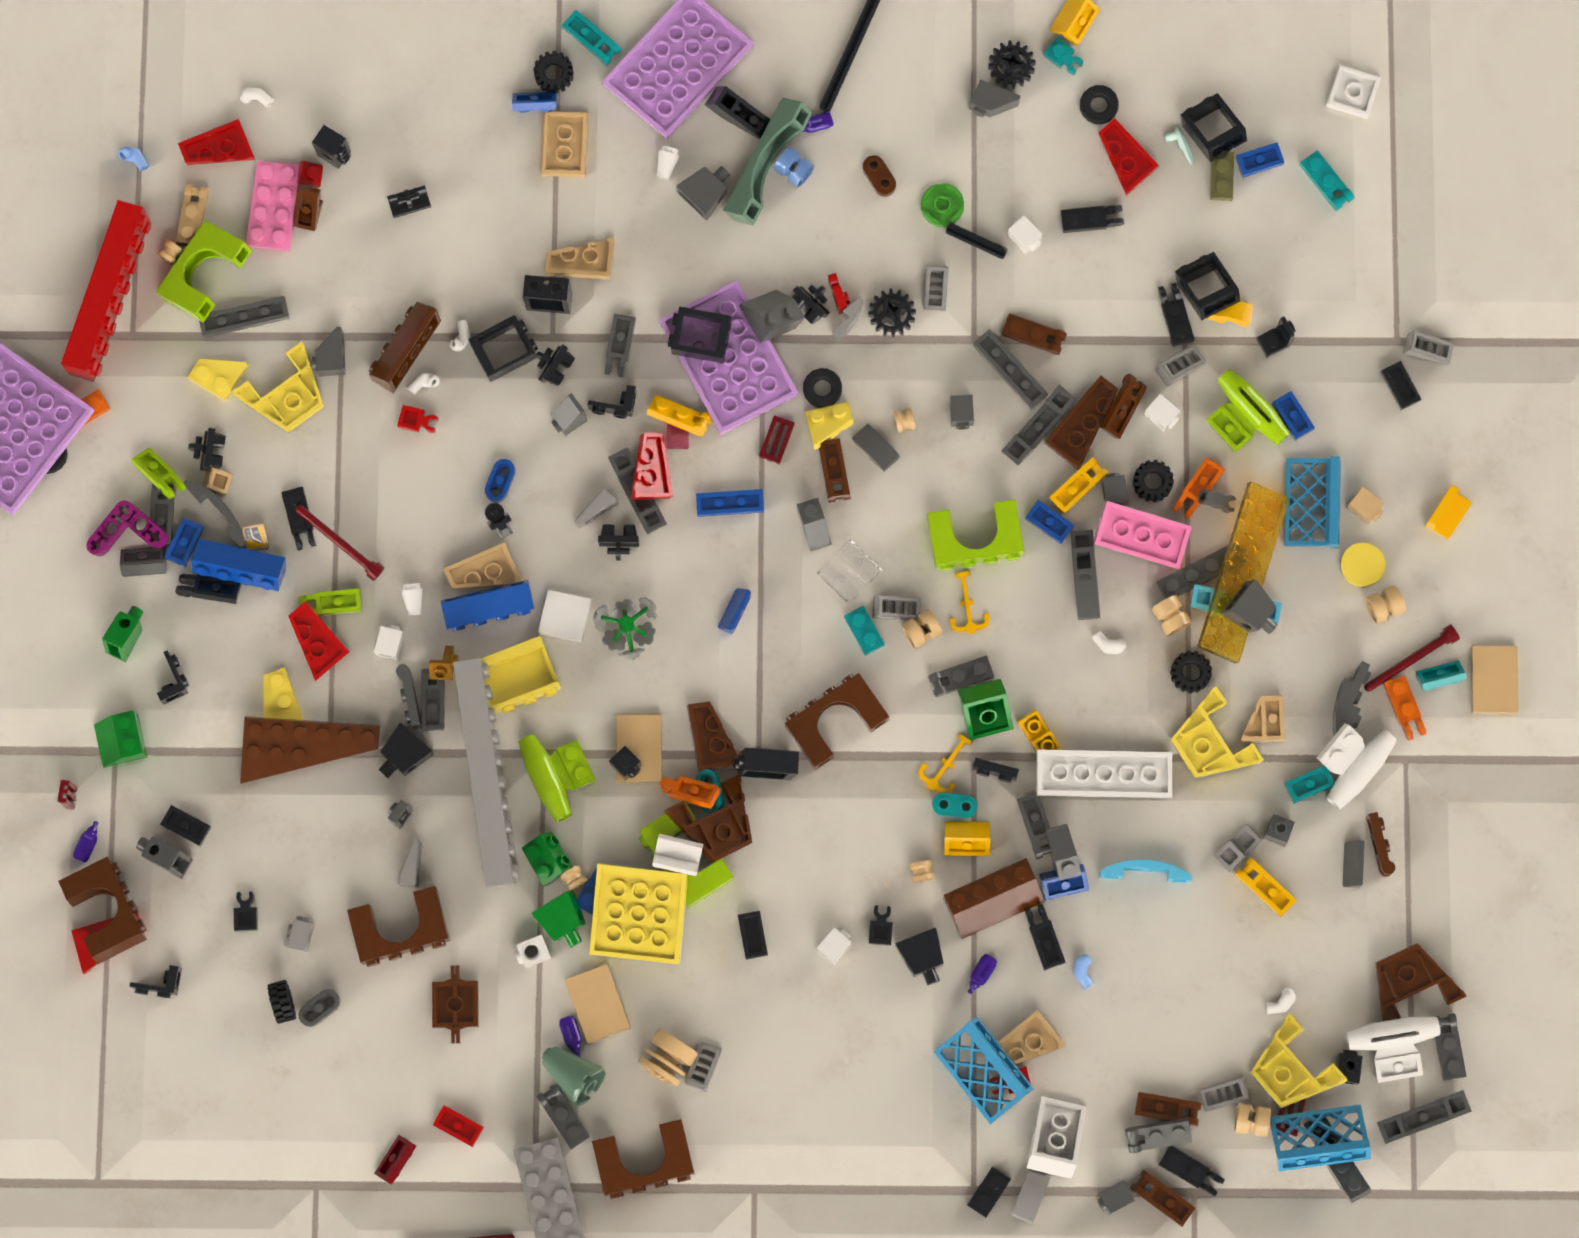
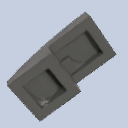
M868 423L852 437L853 442L884 472L900 458V455Z

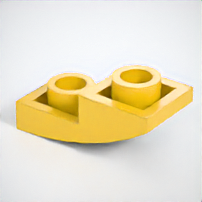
M1240 301L1207 319L1221 324L1228 320L1247 327L1251 322L1253 305Z
M1036 709L1017 720L1018 725L1035 751L1061 750L1053 733L1048 729Z

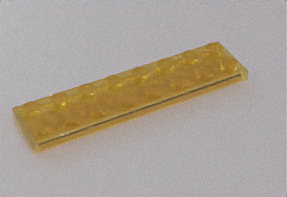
M1252 481L1247 483L1199 638L1198 648L1235 664L1240 663L1249 632L1223 616L1221 612L1245 582L1256 579L1261 587H1263L1290 498Z

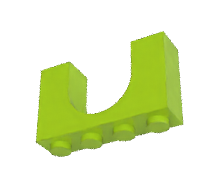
M204 221L197 229L190 243L185 246L177 262L172 265L168 275L161 281L156 293L165 302L204 323L215 307V304L207 295L192 288L191 280L195 269L203 261L210 258L223 259L241 269L252 253V250L244 241Z
M1016 499L993 503L997 534L992 543L982 549L966 548L956 540L953 533L950 510L927 513L935 569L949 571L953 570L954 566L963 565V568H970L976 566V563L979 562L995 564L999 559L1007 558V561L1019 560L1020 556L1024 555V546Z
M685 802L693 820L697 821L696 817L694 816V814L688 807L687 803ZM664 814L640 829L639 831L642 836L638 839L645 849L650 848L652 853L655 854L659 834L677 837L683 831ZM722 858L697 872L696 876L688 874L686 906L688 909L734 880L733 875Z

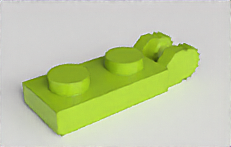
M150 447L131 459L132 464L158 489H161L167 498L172 499L175 497L173 490L167 485L171 481L180 492L186 489L185 484L176 475V472Z
M360 588L315 592L312 595L298 597L299 603L316 601V608L312 609L318 616L362 612Z

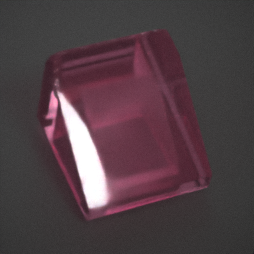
M667 423V449H688L689 432Z

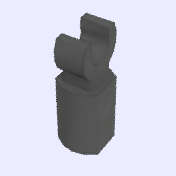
M1206 489L1199 492L1198 502L1200 504L1217 509L1221 508L1225 513L1235 511L1228 504L1229 501L1236 500L1235 496H1225L1224 494Z

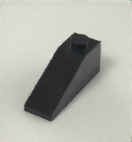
M727 86L715 87L705 103V106L718 116L759 140L771 120Z

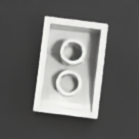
M1041 1097L1029 1151L1028 1169L1072 1178L1077 1166L1086 1106Z

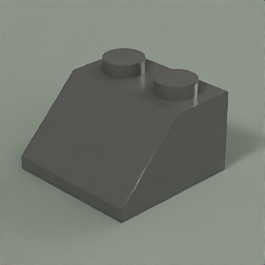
M778 290L771 291L739 305L760 343L796 329L805 318L795 299Z

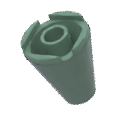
M557 1046L546 1049L542 1055V1065L569 1099L577 1106L588 1102L591 1099L588 1096L592 1090L597 1092L604 1081L606 1072L603 1071L604 1069L601 1066Z

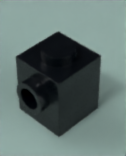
M626 746L609 760L611 767L625 781L629 778H634L641 771V761Z
M1343 1050V1053L1337 1054L1336 1067L1347 1078L1348 1081L1345 1084L1358 1085L1360 1083L1363 1056L1357 1055V1051Z

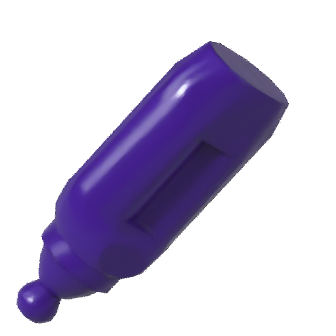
M825 112L811 116L803 132L813 133L832 127L834 123L831 113Z
M94 821L93 825L81 834L73 852V858L84 863L89 860L97 843V821Z
M984 954L980 958L970 976L969 994H972L973 990L980 988V986L988 981L997 965L995 958L988 954Z
M573 1016L560 1019L559 1026L565 1045L570 1048V1051L581 1057L582 1037L576 1019Z

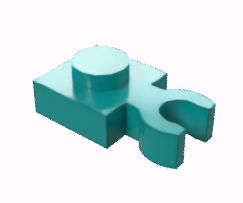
M1059 37L1043 53L1058 68L1066 65L1067 71L1072 75L1076 74V70L1071 66L1072 64L1076 63L1081 67L1083 66L1081 58L1072 56L1074 49Z

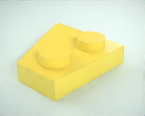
M199 359L188 375V379L226 401L247 370L248 364L236 361Z
M848 402L805 411L814 450L820 448V443L827 438L833 439L840 431L846 430L853 425Z

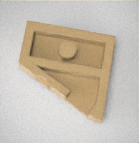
M1260 696L1241 737V743L1285 741L1283 696Z

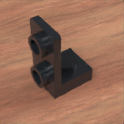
M1284 316L1280 318L1276 328L1258 336L1256 339L1266 358L1290 347L1296 331L1290 320L1287 321Z
M627 385L626 391H622L620 404H623V406L588 400V409L597 415L611 413L614 417L626 419L627 416L632 417L637 394L636 386Z
M168 650L163 653L177 684H167L161 688L162 691L157 693L164 705L189 694L186 689L189 683L185 675H180L177 669L180 663L176 655H171Z
M169 965V970H165L163 983L166 984V987L130 982L129 987L135 989L134 993L148 995L150 991L157 992L158 997L170 998L171 995H178L182 968Z

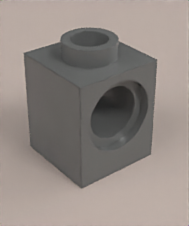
M973 395L950 396L951 427L964 430L969 429V426H973Z
M1119 473L1107 474L1106 478H1102L1101 485L1104 502L1109 501L1127 506L1129 497L1125 475L1119 476Z
M1273 814L1263 839L1285 847L1295 822Z
M1124 1180L1098 1194L1100 1198L1097 1199L1102 1211H1107L1108 1214L1135 1201Z

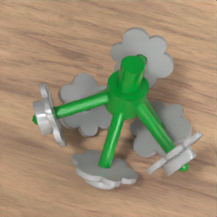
M646 597L639 598L641 610L638 613L637 607L633 606V602L630 599L615 603L616 608L612 610L614 618L608 617V607L605 604L598 607L594 612L593 622L598 630L605 627L606 621L619 624L620 629L606 630L605 636L602 638V643L608 646L610 651H615V649L623 651L625 643L628 641L629 650L619 653V656H626L627 659L632 660L640 657L639 654L644 652L645 649H634L631 637L632 630L636 631L633 635V640L638 642L639 646L643 647L645 644L650 645L654 642L656 629L653 628L652 623L645 622L643 626L639 625L638 627L634 624V621L644 613L649 618H657L654 602ZM623 632L626 633L627 639L622 636Z

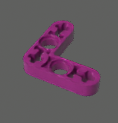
M123 500L116 504L91 535L86 547L89 553L97 557L104 556L128 527L154 548L164 547L168 542V535L165 530L138 507ZM123 508H127L129 511L128 515L124 514ZM116 516L123 522L121 523L118 520H116ZM140 519H145V528L138 530L136 527L137 522ZM115 523L117 526L116 531L113 534H108V525ZM150 531L159 536L160 540L158 542L155 541L152 535L148 534ZM103 534L104 536L108 537L109 539H108V540H105L103 537H101V535ZM96 542L100 543L101 548L99 550L96 549Z

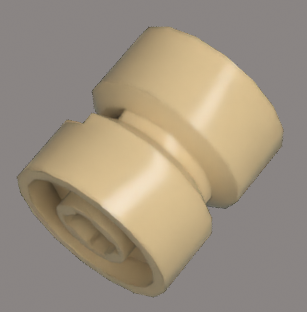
M1395 585L1383 590L1382 595L1375 593L1365 598L1369 614L1376 624L1388 620L1389 615L1395 617L1406 612L1403 597Z
M1177 595L1161 601L1151 609L1157 620H1163L1161 626L1166 636H1171L1192 623L1189 615L1185 611H1180L1183 605Z
M929 609L918 614L916 620L911 618L901 624L906 637L914 649L926 644L928 638L932 640L943 634L939 623ZM922 625L926 627V630L924 632L921 628Z
M1238 1103L1234 1132L1248 1134L1252 1131L1255 1136L1267 1137L1271 1108L1257 1106L1253 1109L1250 1104Z

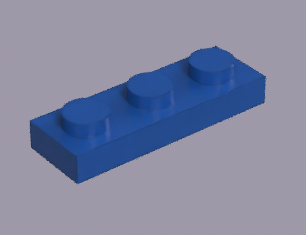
M763 489L696 493L698 517L764 513Z

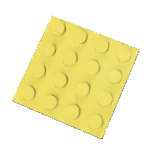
M597 864L589 954L680 964L688 874L620 865Z

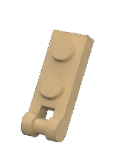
M186 184L175 240L176 244L188 245L196 234L197 229L203 224L209 187L201 186V188H195L194 185ZM193 196L199 197V202H192Z

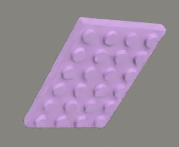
M677 0L602 81V85L664 138L668 139L750 51L754 43L704 0Z
M738 280L685 306V308L732 316L724 364L678 356L720 435L799 395L770 339L760 343L739 305L748 301ZM678 310L659 319L668 339L670 334H674L675 326H672L674 313H678ZM684 316L679 345L716 351L721 323Z

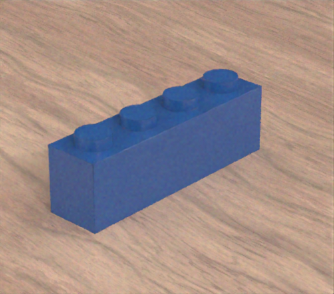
M204 539L198 540L191 559L192 573L219 578L223 581L229 580L243 585L256 586L265 590L279 591L286 572V557Z
M525 580L441 600V607L446 628H452V631H459L465 629V625L474 623V626H480L493 618H496V621L508 619L509 615L517 613L518 616L531 613L530 610L534 609V603L529 582Z

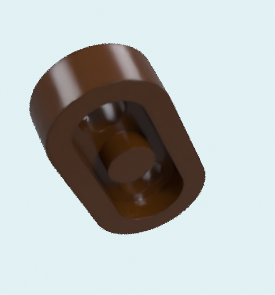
M876 155L867 157L863 162V172L878 195L882 197L891 196L896 189L895 178L882 158ZM876 163L878 167L872 169L870 164ZM887 181L889 185L884 187L881 183Z

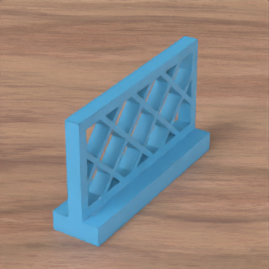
M1331 456V458H1286L1284 546L1339 548L1340 456ZM1291 464H1301L1306 470L1296 478L1291 473ZM1317 464H1327L1326 473L1320 478L1312 471ZM1308 473L1317 480L1309 489L1300 482ZM1298 483L1305 492L1296 500L1290 493L1291 489ZM1319 483L1326 489V494L1320 500L1311 493ZM1309 494L1316 503L1307 511L1299 502ZM1290 498L1294 501V503L1291 506ZM1296 505L1305 512L1297 521L1290 516V511ZM1320 505L1325 510V516L1318 522L1310 513ZM1307 516L1316 523L1308 532L1299 525ZM1296 526L1305 534L1299 541H1289L1290 532ZM1320 527L1325 532V541H1315L1310 534Z
M978 1017L969 1021L962 1029L934 1051L990 1124L1034 1090L1029 1081ZM967 1032L971 1037V1046L960 1045L963 1033ZM947 1047L956 1048L955 1060L948 1059L942 1051ZM960 1049L971 1051L970 1062L959 1061ZM975 1051L982 1052L986 1056L985 1065L975 1063ZM959 1065L970 1066L969 1078L962 1077L959 1074ZM974 1067L985 1069L984 1080L974 1079ZM989 1070H996L1000 1074V1083L989 1081ZM973 1083L984 1085L983 1096L976 1095L973 1092ZM988 1085L999 1087V1099L988 1097ZM1004 1088L1011 1089L1017 1097L1012 1101L1004 1100ZM987 1101L998 1103V1112L994 1116L987 1110Z
M1361 1104L1271 1116L1270 1118L1278 1171L1371 1159L1370 1143L1367 1137ZM1357 1113L1358 1119L1353 1124L1344 1119L1347 1114ZM1331 1116L1336 1121L1329 1127L1321 1122L1324 1117ZM1308 1119L1313 1124L1306 1130L1298 1125L1301 1120ZM1285 1122L1290 1127L1283 1133L1276 1128V1123ZM1340 1122L1349 1127L1344 1135L1334 1130ZM1317 1125L1326 1130L1321 1138L1311 1133ZM1294 1129L1303 1133V1136L1298 1141L1289 1136ZM1355 1131L1362 1135L1363 1140L1352 1141L1348 1137ZM1330 1134L1340 1139L1336 1144H1329L1325 1141ZM1307 1137L1317 1142L1314 1147H1306L1302 1143ZM1284 1140L1294 1145L1291 1150L1280 1151V1145Z

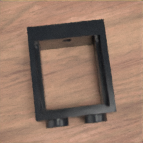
M1218 93L1205 98L1201 103L1186 109L1184 113L1180 114L1182 127L1209 162L1247 141L1246 128ZM1219 109L1233 128L1207 141L1194 123Z
M1214 252L1203 255L1198 260L1175 270L1179 288L1201 321L1241 301L1239 288ZM1214 271L1224 285V288L1198 300L1187 283Z
M525 275L522 297L527 311L570 314L572 289L569 279ZM544 281H549V284L545 285Z
M679 306L678 313H674L672 326H675L674 334H670L668 340V347H671V353L673 355L724 364L732 316ZM684 316L721 323L716 351L679 345Z
M516 315L468 339L490 382L537 358L535 352L538 350L533 338L528 339L525 334L528 329L522 319L518 321ZM515 328L528 353L494 370L482 344Z
M744 748L738 754V757L734 759V770H737V777L792 780L798 775V751Z

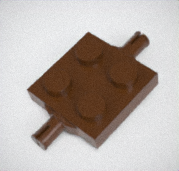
M452 965L450 966L451 979L444 982H432V1028L451 1030V1044H455V1035L456 1043L459 1044L461 1043L460 1030L467 1027H479L478 981L460 979V966Z

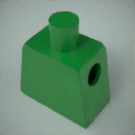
M131 606L127 614L122 611L118 612L102 638L107 654L124 662L127 661L142 632L139 620L144 612L140 608Z
M573 890L566 891L532 912L533 917L553 941L565 938L570 948L583 942L577 930L586 925Z

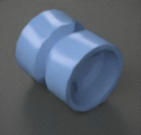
M788 147L779 156L773 169L781 176L787 175L788 181L799 188L811 175L815 165L806 158L801 159L800 153L792 147Z

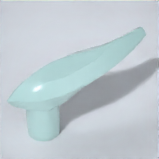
M1177 126L1175 131L1165 133L1167 142L1178 140L1180 149L1189 163L1193 165V156L1182 129Z

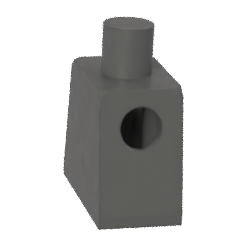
M722 166L714 173L703 167L676 186L677 193L707 221L727 194V187L723 182L730 174Z
M1256 579L1245 582L1221 612L1223 616L1249 633L1259 631L1262 628L1267 634H1270L1278 626L1270 618L1276 609V605Z
M153 836L150 840L141 837L136 845V849L142 852V857L180 879L184 877L193 859L180 850Z

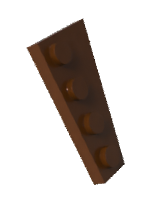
M1100 375L1046 439L1044 444L1079 470L1118 388Z

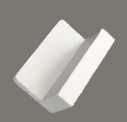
M659 834L652 866L696 876L703 844Z

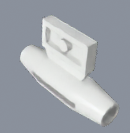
M1344 723L1316 757L1330 772L1340 774L1326 798L1327 801L1335 808L1341 810L1355 798L1383 766L1397 739L1383 729L1364 745L1363 738L1350 725Z
M1406 1017L1371 1023L1346 1032V1040L1349 1050H1376L1373 1060L1376 1079L1380 1083L1422 1076L1423 1069L1420 1052L1414 1044L1439 1036L1440 1026L1437 1017Z

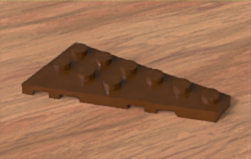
M245 716L240 784L379 749L380 725Z

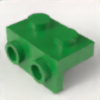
M552 832L540 834L521 848L543 887L551 884L564 872L572 868L569 857L563 852L558 838Z

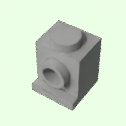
M296 916L293 924L288 926L287 937H289V941L284 940L283 945L285 947L308 952L314 930V925L309 923L310 919Z

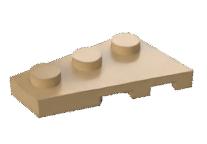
M614 236L596 243L592 241L587 242V245L579 247L570 246L547 252L545 276L611 280Z

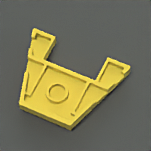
M302 341L286 352V355L298 372L261 398L249 381H246L232 391L236 398L288 433L324 408Z
M1217 686L1211 690L1170 740L1194 778L1259 764L1264 761L1253 743L1233 755L1209 719V715L1227 705Z
M1290 1013L1286 1016L1284 1024L1280 1030H1277L1273 1041L1265 1049L1251 1071L1253 1077L1280 1108L1348 1081L1334 1063L1314 1078L1286 1045L1300 1035L1304 1029Z

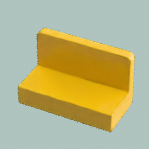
M1067 0L1050 27V31L1063 34L1073 45H1079L1100 9L1091 0Z
M1451 485L1426 524L1428 528L1446 539L1451 537L1471 505V501L1457 493L1459 488Z
M945 821L944 855L990 856V822Z

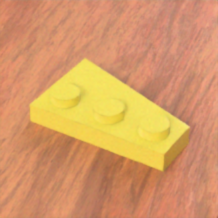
M285 667L263 675L264 717L303 720Z

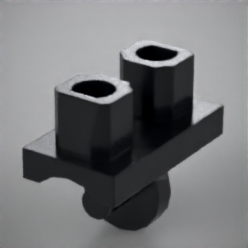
M425 185L387 196L393 218L431 208Z
M811 285L808 290L812 295L803 286H796L792 290L795 293L792 298L795 299L800 309L805 303L810 307L804 315L806 320L811 324H815L822 317L826 318L830 314L817 301L819 299L825 304L828 300L823 295L826 291L824 286L816 289Z
M563 344L558 346L552 357L550 355L553 350L547 348L545 353L537 352L536 357L540 360L537 367L543 369L544 365L547 364L538 379L542 383L549 382L556 386L560 385L565 375L556 370L557 366L561 364L568 369L575 360V357L567 351L568 347Z
M208 428V431H205L203 444L202 437L196 436L195 443L188 444V450L194 451L193 459H200V452H202L200 471H207L212 467L216 469L222 467L223 456L212 454L213 447L224 448L226 436L215 433L214 428Z
M489 504L485 509V516L489 520L487 522L491 530L495 529L501 539L512 534L513 531L508 524L511 521L507 512L504 513V509L500 504Z
M603 524L601 535H598L599 547H616L607 548V554H616V561H621V554L630 555V548L621 547H639V536H637L635 525H623V536H615V525Z

